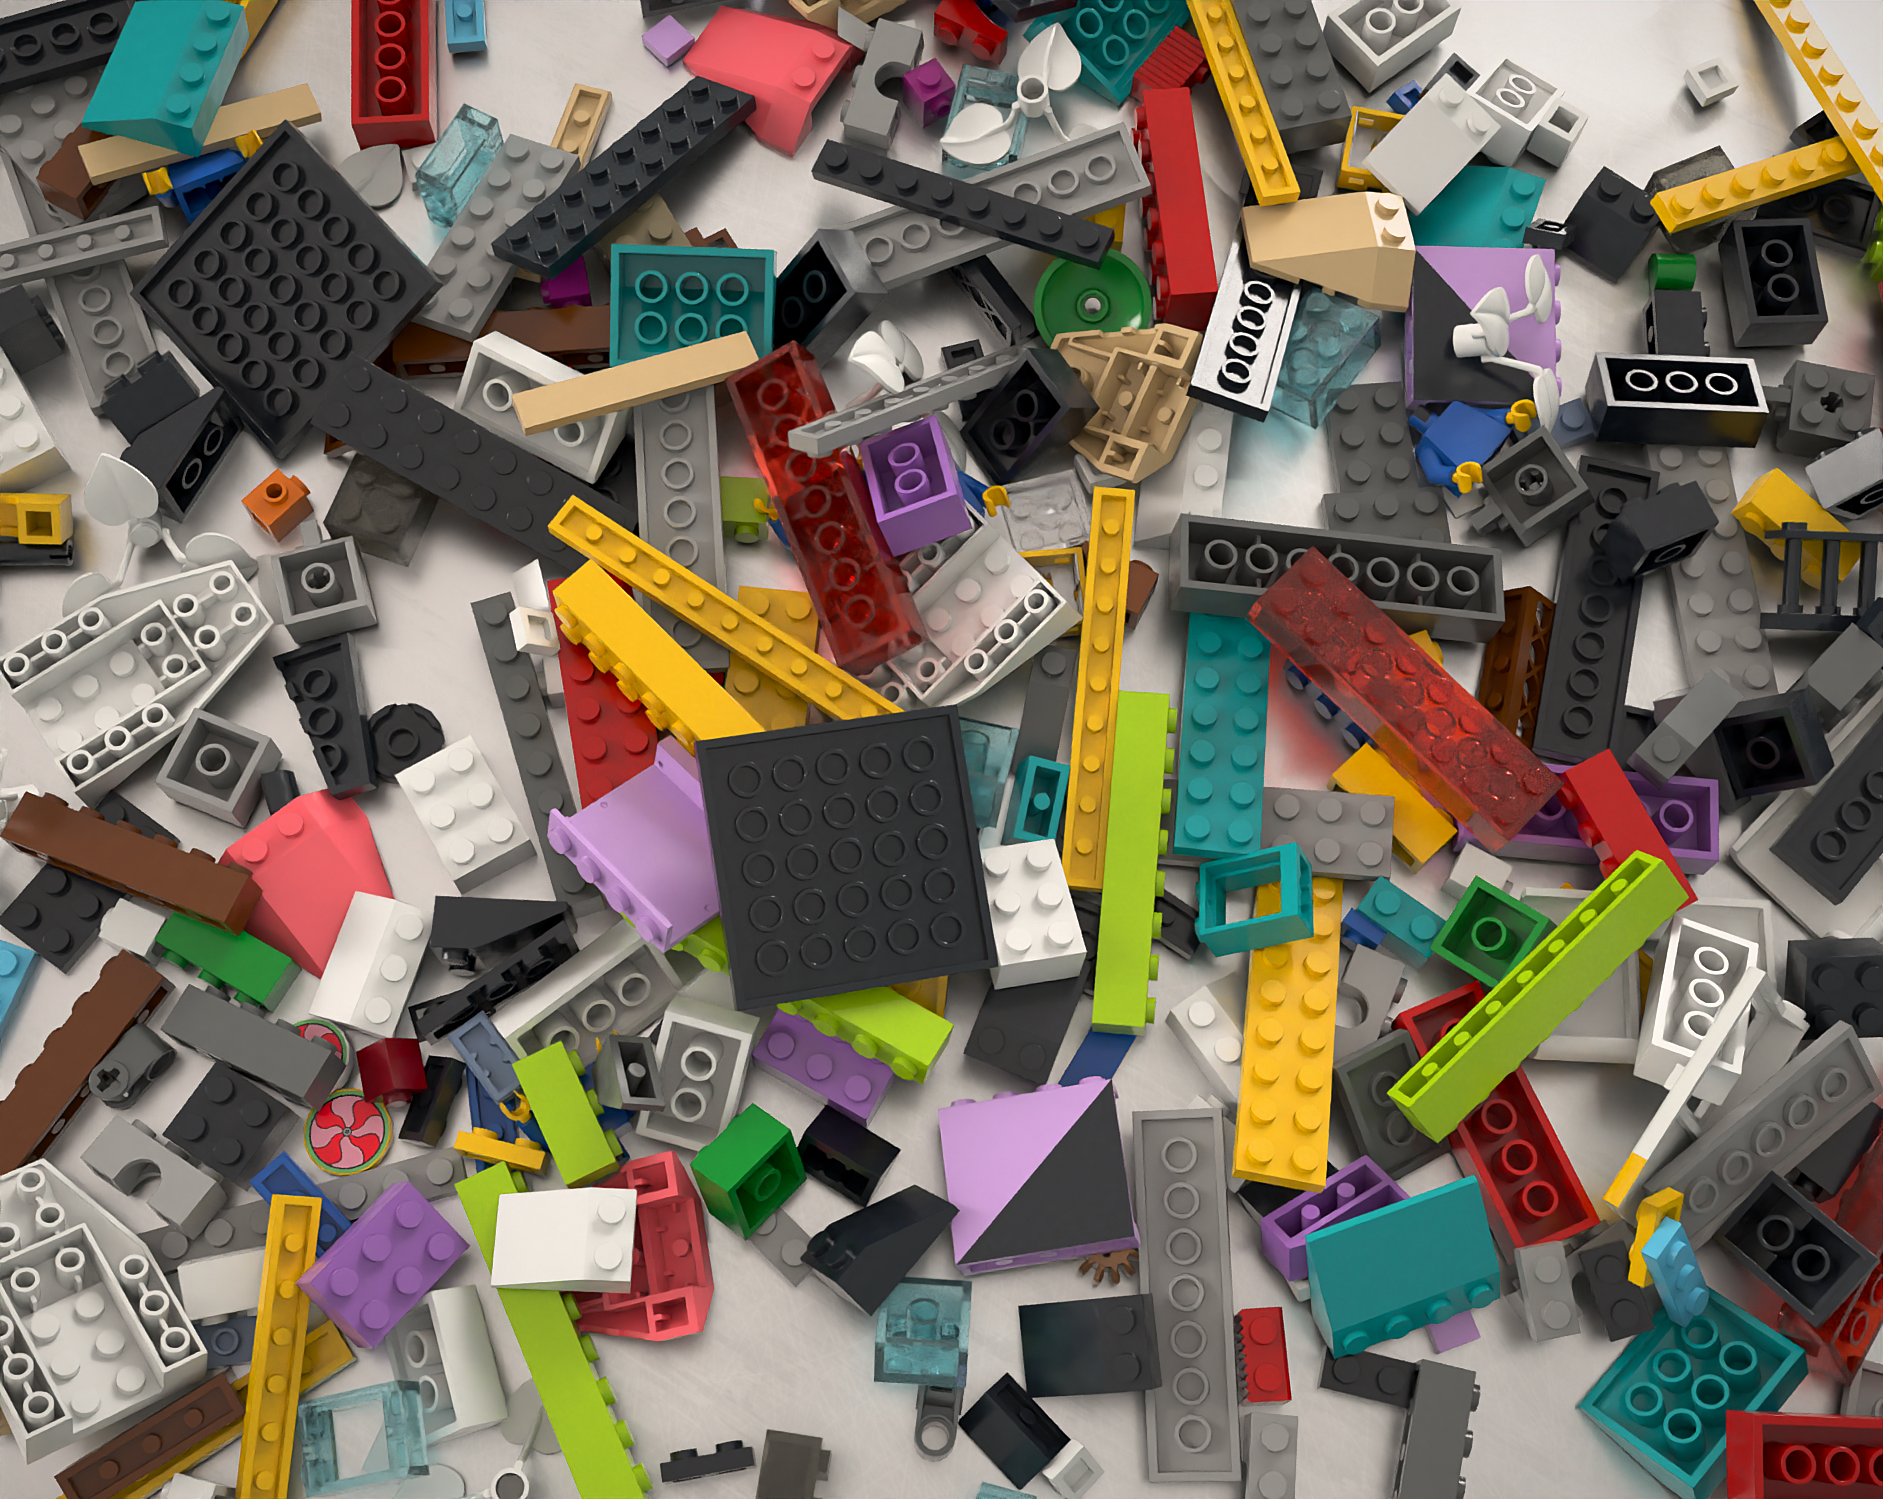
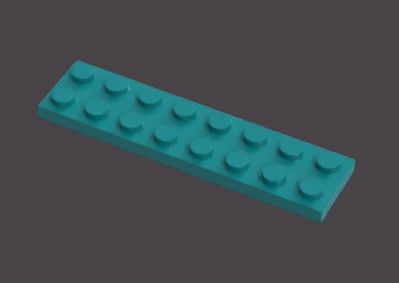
M1189 612L1172 854L1223 859L1249 855V852L1258 851L1261 848L1272 625L1270 620Z

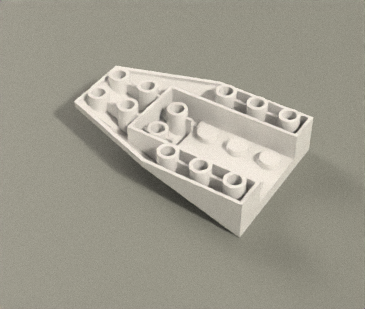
M966 500L965 504L972 529L911 551L876 587L834 664L904 711L957 704V707L965 704L984 693L1083 619Z
M228 560L99 596L1 656L0 679L11 696L23 707L55 757L53 761L73 792L89 808H92L112 789L183 730L193 709L198 708L202 710L276 624L233 561Z
M44 1158L0 1176V1406L26 1464L29 1465L205 1379L207 1375L208 1352L146 1243Z

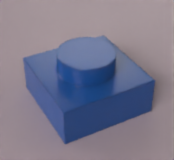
M1412 80L1395 91L1386 103L1396 114L1406 115L1419 102L1420 99L1417 96L1423 89L1415 80Z
M1353 908L1350 909L1341 922V941L1351 950H1354L1357 944H1360L1375 951L1387 934V932Z

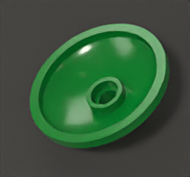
M1109 249L1100 270L1058 257L1047 267L1038 282L1034 295V317L1039 333L1049 347H1051L1056 334L1091 330H1101L1103 333L1118 332L1123 327H1134L1136 330L1147 329L1152 310L1151 293L1147 280L1139 267L1130 258L1117 250ZM1090 298H1096L1100 302V310L1095 314L1088 313L1085 309V303Z

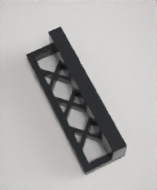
M986 254L945 269L1005 348L1015 344L1024 345L1040 335L1034 315Z

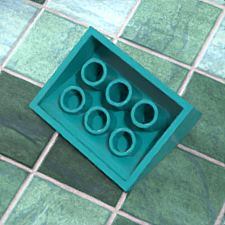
M150 0L135 2L81 121L82 127L113 136H123L199 158L204 142L249 39L244 6L222 0Z
M1078 0L1075 8L1037 17L1022 36L1030 43L1043 30L1057 22L1060 23L1080 55L1081 73L1078 81L1114 104L1119 105L1131 92L1135 71H1138L1144 61H1147L1148 57L1160 46L1166 36H1169L1175 26L1182 27L1191 13L1186 0Z
M1465 166L1418 216L1410 212L1408 221L1414 245L1523 248L1525 244L1522 243L1525 228L1532 223L1546 179L1510 167Z
M611 244L610 367L746 331L761 362L760 371L757 373H772L777 251L770 249Z
M1474 1175L1305 1235L1312 1318L1334 1359L1348 1354L1361 1353L1369 1346L1388 1339L1402 1338L1410 1331L1432 1323H1443L1456 1314L1473 1308H1484L1494 1300L1500 1299V1269L1479 1183Z
M1709 1286L1707 1287L1710 1294L1705 1309L1700 1315H1694L1686 1328L1670 1320L1663 1305L1652 1318L1655 1329L1638 1334L1579 1405L1580 1410L1657 1480L1683 1499H1708L1727 1475L1726 1410L1778 1412L1809 1374L1806 1352L1803 1348Z

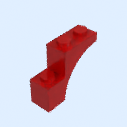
M942 0L934 12V36L940 38V40L948 45H956L973 53L981 60H989L1000 65L1007 54L1008 31L989 20L981 12L974 0Z

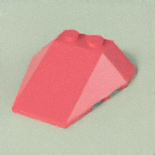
M721 5L684 57L683 65L695 77L700 76L753 95L757 109L743 121L752 129V133L761 142L794 157L812 130V110L840 69L851 73L863 56L864 51L838 36V30L812 21Z
M328 788L298 796L228 847L217 863L227 867L230 862L249 869L254 873L252 879L263 890L243 930L290 957L299 967L320 980L355 891L395 899L371 832L372 829L368 817L352 797L338 800L331 796Z
M670 1150L631 1160L620 1167V1172L603 1183H596L592 1186L593 1188L637 1190L630 1294L564 1291V1294L572 1292L580 1308L582 1317L576 1320L580 1331L660 1342L703 1332L714 1292V1282L701 1199L675 1151Z

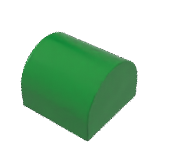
M1652 253L1648 260L1651 294L1653 290H1693L1697 272L1696 258L1693 254Z

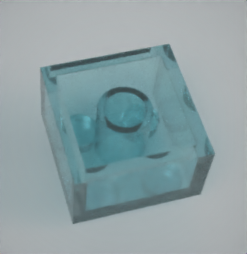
M904 1277L878 1309L874 1382L966 1388L972 1281Z

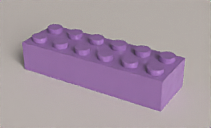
M1469 756L1463 758L1454 772L1453 826L1458 832L1452 839L1453 852H1461L1464 846L1469 843L1495 856L1599 865L1601 862L1594 848L1588 847L1581 839L1577 829L1579 823L1571 809H1565L1556 795L1555 788L1557 785L1554 780L1574 766ZM1623 771L1683 873L1704 875L1719 862L1718 780L1672 776L1658 790L1638 772Z

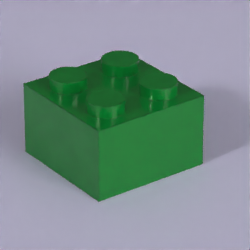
M1475 876L1429 949L1473 978L1494 989L1557 925L1531 907L1482 878Z
M754 1103L741 1114L732 1118L727 1128L711 1144L704 1146L689 1164L708 1212L745 1241L807 1180L791 1129Z

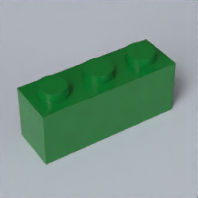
M176 912L172 913L154 939L166 950L162 957L173 965L185 970L189 964L201 971L197 978L207 985L219 990L225 985L237 992L233 999L240 1004L246 1002L256 1008L261 1006L271 1013L275 1011L302 971L293 959L243 930L238 937Z

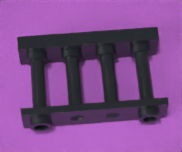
M1782 522L1781 530L1765 531L1764 539L1785 540L1782 605H1777V613L1760 614V629L1844 632L1852 623L1856 624L1875 601L1878 544H1883V534L1807 530L1808 523ZM1802 541H1823L1820 606H1815V614L1803 613V605H1799ZM1840 542L1861 543L1857 608H1853L1852 615H1841V607H1837Z

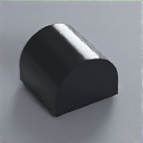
M277 770L261 774L260 781L270 816L296 797L301 796L293 771Z

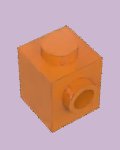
M278 468L241 500L250 517L278 543L314 511L307 498L311 492L306 485L295 475L289 479Z

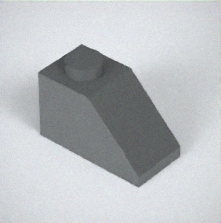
M608 1034L591 1069L598 1104L626 1110L664 1112L666 1103L650 1037Z

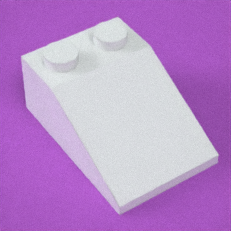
M1502 52L1466 91L1501 126L1480 151L1486 154V157L1491 162L1511 168L1529 145L1538 123L1556 97L1561 99L1566 89Z
M1445 73L1361 163L1394 195L1402 196L1404 205L1415 216H1418L1483 148L1501 126L1458 83Z
M589 1187L499 1195L491 1288L630 1294L637 1190Z

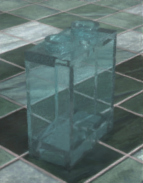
M963 64L945 133L953 119L964 109L966 100L1012 110V103L1018 101L1017 85L1020 81L1018 75ZM1019 112L1011 141V149L1000 161L986 166L970 165L953 158L942 148V162L950 163L958 168L970 167L990 171L1020 160L1031 117Z
M465 103L415 173L429 219L437 226L445 229L453 226L504 144L498 119Z
M395 1380L298 1402L299 1416L296 1421V1430L302 1444L303 1464L301 1466V1479L306 1487L307 1497H331L430 1475L419 1381ZM383 1402L390 1469L339 1480L332 1413Z

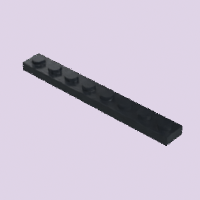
M827 139L811 170L815 180L1096 270H1100L1115 239L1114 229L830 139Z

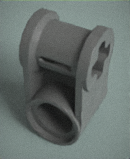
M136 1024L123 1035L116 1047L92 1070L88 1081L89 1088L96 1097L101 1099L111 1109H127L135 1104L150 1085L171 1067L176 1059L177 1051L146 1024ZM103 1074L107 1075L105 1079L102 1078ZM116 1080L120 1083V1086L114 1091L110 1088V1085ZM127 1092L128 1096L124 1097L123 1094Z
M921 1368L916 1401V1409L918 1411L914 1446L917 1453L925 1460L931 1462L941 1461L947 1458L953 1450L958 1417L961 1415L966 1374L959 1373L957 1377L929 1374L927 1368ZM937 1426L946 1432L948 1442L943 1448L932 1450L924 1445L922 1433L929 1427Z

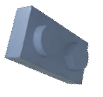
M1581 398L1559 405L1558 416L1550 434L1561 450L1595 437L1591 416ZM1538 414L1536 418H1530L1532 426L1526 432L1518 431L1515 424H1513L1510 428L1512 431L1509 437L1514 445L1541 427Z

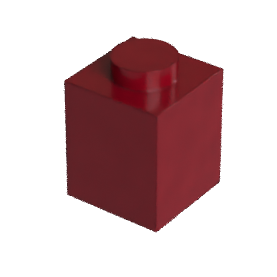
M383 1038L356 1052L365 1103H384L385 1108L402 1107L411 1103L412 1096L428 1089L418 1039Z

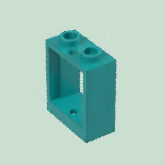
M1297 842L1249 852V855L1228 857L1200 864V881L1195 884V894L1199 903V917L1195 919V931L1199 941L1205 943L1215 957L1314 937L1312 864ZM1281 881L1280 913L1226 924L1227 892Z

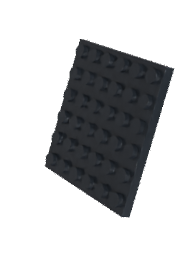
M285 119L129 294L214 388L219 386L225 389L240 418L275 457L284 459L314 427L310 424V421L350 351L373 363L444 284L293 123Z
M957 704L694 742L735 1011L999 967Z

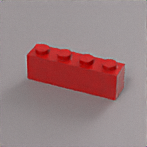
M1610 749L1566 770L1554 780L1557 785L1555 788L1556 795L1565 809H1571L1579 823L1577 826L1578 833L1588 847L1594 848L1601 860L1599 867L1605 879L1630 855L1639 850L1663 860L1689 896L1677 911L1699 900Z

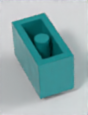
M1031 755L1018 764L1001 845L1008 846L1048 839L1055 840L1070 771L1069 765Z
M1381 875L1356 908L1357 912L1387 932L1380 945L1417 971L1433 953L1429 948L1446 923V920Z

